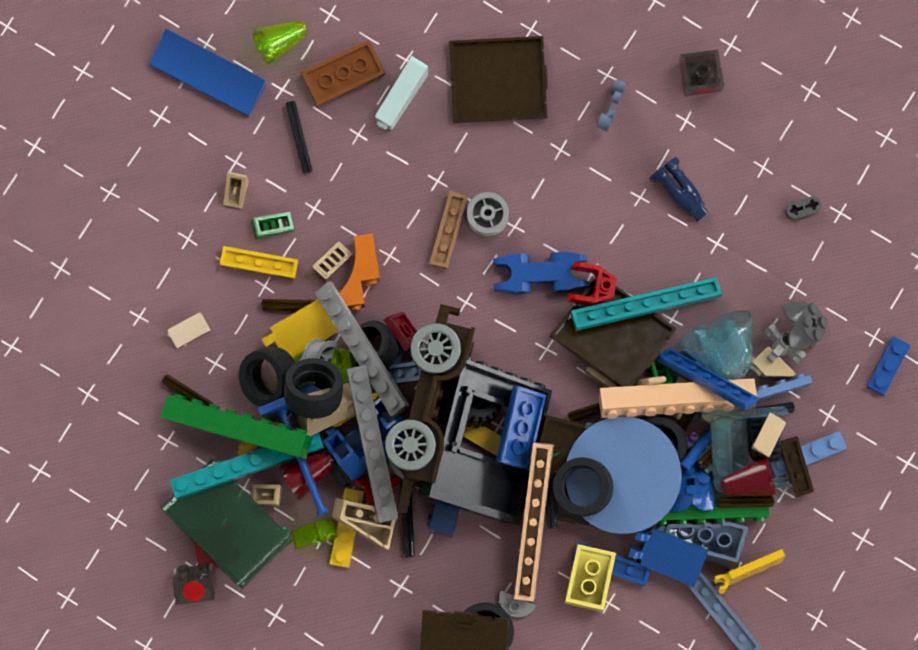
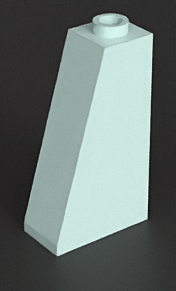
M411 56L375 115L376 124L380 128L392 131L428 77V66Z

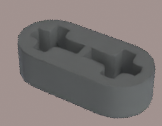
M814 196L791 202L786 207L785 213L789 219L798 220L817 214L822 204L819 198ZM810 201L813 204H817L815 210L812 208L805 209V207L810 204ZM793 206L795 209L802 208V210L797 212V215L790 213Z

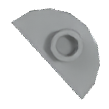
M500 590V605L512 617L520 618L527 616L537 606L525 600L514 599L513 595Z

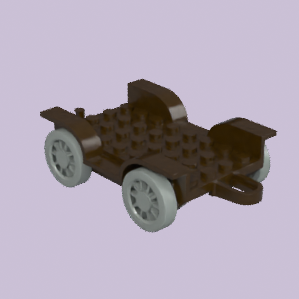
M440 304L435 324H429L419 329L411 342L412 362L421 369L409 419L394 425L388 432L385 441L390 468L395 475L403 479L401 498L397 511L400 513H407L414 486L420 487L421 481L432 484L436 483L444 451L443 433L436 424L439 412L437 407L441 405L446 382L455 379L461 374L466 366L468 357L472 355L474 342H472L475 333L474 327L470 329L447 323L449 314L459 316L461 307L459 309ZM426 335H429L430 337L429 341H426L423 338ZM402 431L404 432V438L398 436ZM395 439L401 441L402 444L394 445Z

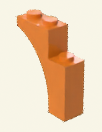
M373 233L354 236L356 254L353 272L347 284L339 292L351 312L362 310V307H365L362 284L373 286L380 281Z

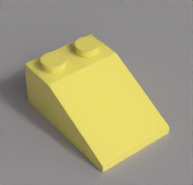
M578 544L564 604L603 612L616 553Z

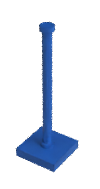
M284 397L258 408L262 418L270 421L280 419L282 424L290 426L289 430L293 431L287 416L293 413V411L288 408ZM296 457L318 510L316 512L318 517L326 515L329 511L324 507L306 460Z

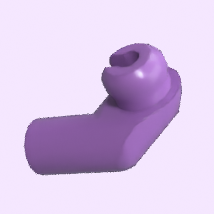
M692 432L687 436V450L691 449L698 441L699 435L696 432ZM673 436L671 442L677 447L676 438Z

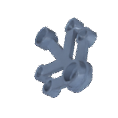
M615 80L611 94L614 95L607 114L602 113L598 121L597 128L608 132L616 113L613 107L615 103L618 104L626 86V82L623 80Z

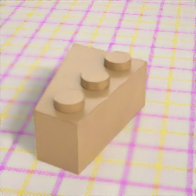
M349 383L343 384L342 400L339 408L334 413L319 419L298 417L301 428L308 431L307 435L312 436L355 414ZM323 389L320 391L308 393V395H321L327 393L331 389Z
M336 498L332 518L379 548L389 550L396 519L378 523L374 506Z

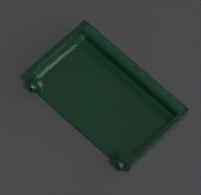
M211 459L201 469L221 462L218 459L215 461ZM234 480L177 500L175 495H173L161 506V509L241 590L293 542L290 537L292 533L285 526L281 528Z

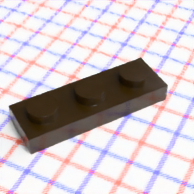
M798 436L781 440V453L794 497L814 492Z

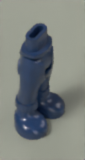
M674 157L664 165V168L673 175V178L678 182L682 190L676 186L663 167L650 176L649 179L653 183H663L662 186L668 191L673 201L682 210L689 213V216L692 215L698 222L709 212L704 207L705 203L702 201L696 187L684 175V172L679 170V159Z

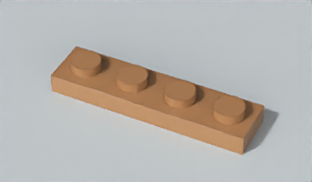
M452 191L449 192L429 265L448 270L468 196Z

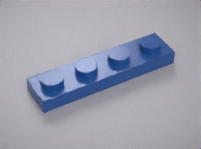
M580 542L577 543V546H578V544H579V545H584V546L591 547V546H589V545H586V544H583V543H580ZM577 546L571 561H574ZM616 555L612 575L646 586L651 569Z

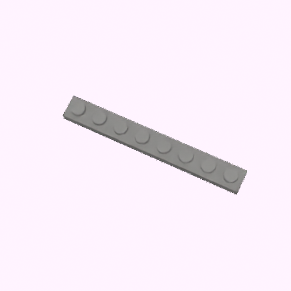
M328 281L315 294L360 366L366 365L369 382L390 416L396 417L409 404L333 282Z
M366 365L346 369L378 523L398 519Z

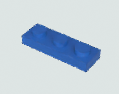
M893 336L866 387L884 396L911 345Z

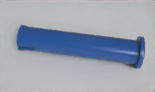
M711 429L704 430V433L680 463L683 476L690 474L692 466L715 438V433Z

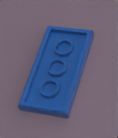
M513 385L496 462L529 470L533 443L536 442L545 404V394Z

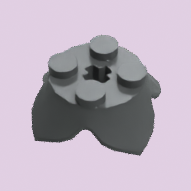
M791 301L782 305L786 318L794 323L788 335L789 347L799 350L809 346V349H814L816 343L821 341L824 336L825 328L828 326L827 318L821 314L816 303L807 304L805 302Z

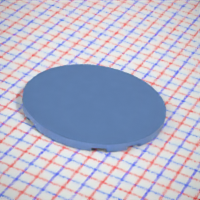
M621 416L597 422L578 437L570 450L567 461L579 457L594 459L607 468L613 480V495L609 504L595 515L582 516L586 521L607 532L630 534L652 527L669 513L680 492L682 469L676 448L659 428L642 419ZM579 468L568 475L566 488L571 502L577 506H588L599 498L602 483L596 472L589 468Z

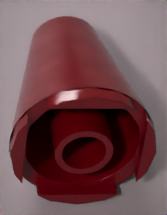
M322 451L306 458V463L315 485L333 469L332 464L334 460L329 452L325 454ZM296 460L278 467L280 472L282 470L285 471L283 477L294 495L298 493L297 499H302L309 492V488L298 461Z
M767 457L761 458L724 476L723 481L720 482L722 492L727 493V496L776 495Z

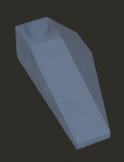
M723 522V524L704 523L702 525L670 524L667 525L665 533L709 550L706 561L736 569L739 568L748 527L731 522Z

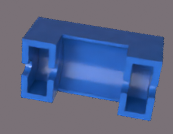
M379 398L374 402L385 457H387L385 449L387 434L394 425L404 421L400 414L396 417H391ZM358 426L345 436L339 430H336L323 440V443L352 482L367 472ZM400 432L398 436L404 438V432ZM395 439L394 445L402 444L401 441Z

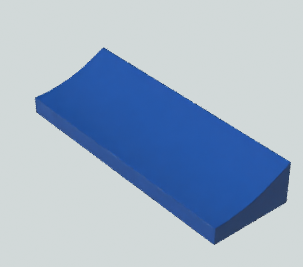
M165 29L160 43L149 62L151 67L248 117L267 85L265 79L168 29Z

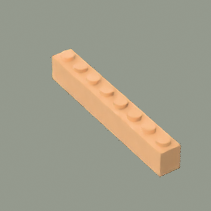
M754 378L729 380L757 396ZM695 382L600 388L599 391L601 418L608 419L621 416L692 414L702 411L710 413L718 410L728 412L734 409H741ZM754 404L753 406H751V407L748 408L747 410H750V409H752V408H755V407H756V404Z
M533 443L514 599L533 602L535 600L554 444Z

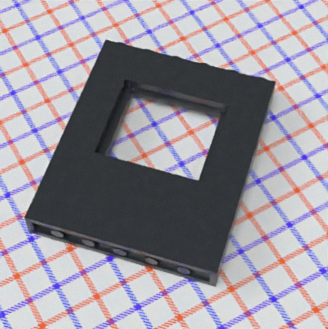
M468 357L466 366L461 374L455 379L446 382L436 424L440 427L444 437V451L436 483L432 484L421 481L418 495L506 524L519 525L528 489L530 468L529 470H523L496 462L494 458L461 448L460 446L473 395L508 407L513 385L546 395L536 442L539 443L552 390L546 389V385L542 383H531V379L524 377L516 378L517 374L503 373L501 368L494 366L489 368L485 362L476 361L475 363L472 361L473 358Z

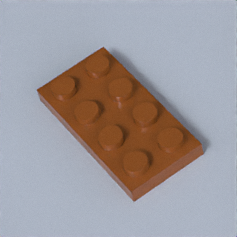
M369 40L301 72L317 107L386 75Z

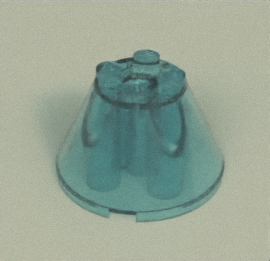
M734 311L715 317V322L707 326L705 323L699 325L682 339L680 345L683 351L700 365L725 379L731 377L734 380L739 379L744 375V371L754 366L752 362L753 316L749 311Z

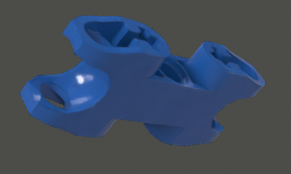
M554 252L550 254L551 262L531 263L529 254L525 253L493 258L494 266L506 267L511 272V278L508 281L494 284V291L510 294L531 293V284H552V292L565 293L587 288L588 281L575 279L570 273V268L574 262H587V255L571 252Z

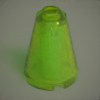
M299 20L258 27L253 30L256 32L253 33V38L259 53L263 52L265 55L263 57L264 61L271 64L306 37L307 27L304 22Z

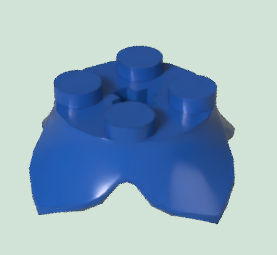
M692 466L688 476L682 475L680 492L670 512L686 510L690 505H694L702 511H713L715 493L712 489L713 481L710 477Z

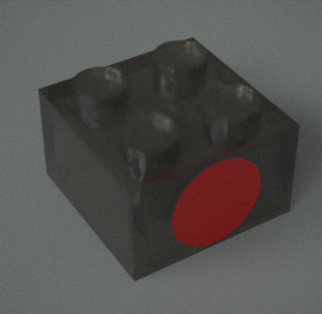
M718 49L680 55L679 66L685 97L723 90L724 80Z
M203 562L197 564V566L181 565L174 569L173 590L176 605L215 600L217 585L213 564Z

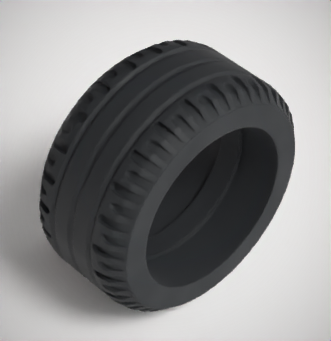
M367 321L360 325L369 342L378 335L382 336L381 347L377 355L386 369H388L396 360L400 343L387 325L380 321ZM348 348L349 358L352 363L357 367L360 366Z

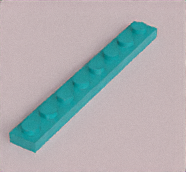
M717 277L572 310L570 314L577 331L719 298L722 296Z
M318 432L311 436L313 439L308 454L324 449ZM261 448L171 479L170 483L177 500L294 460L296 457Z

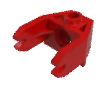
M574 262L572 269L591 273L595 276L593 294L589 297L569 294L567 301L586 306L612 301L617 278L599 265Z

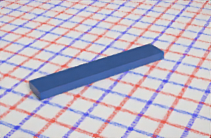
M671 348L662 352L657 357L659 363L744 411L758 403V397Z

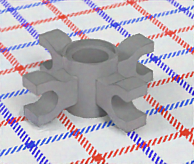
M773 323L762 333L765 338L773 342V351L767 357L771 363L779 356L788 355L790 360L797 365L805 357L806 353L804 351L789 347V332L781 334Z

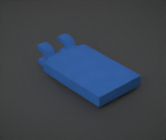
M655 528L652 533L646 530L637 532L635 539L643 541L645 544L643 549L633 545L629 552V557L641 559V566L695 587L709 550Z

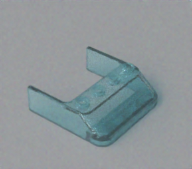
M784 406L756 408L745 411L734 410L712 418L710 422L713 485L716 490L722 492L720 482L723 481L724 476L749 465L747 418L767 417L769 413L776 416L789 415V411ZM787 478L772 479L775 488L792 487L791 482Z

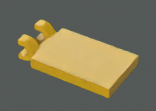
M319 299L271 326L272 333L261 340L265 347L275 341L279 348L286 350L294 359L303 353L306 345L311 340L317 338L326 340L339 331Z
M783 549L729 571L727 574L715 576L714 584H723V586L719 587V595L725 593L729 585L782 563L785 558Z

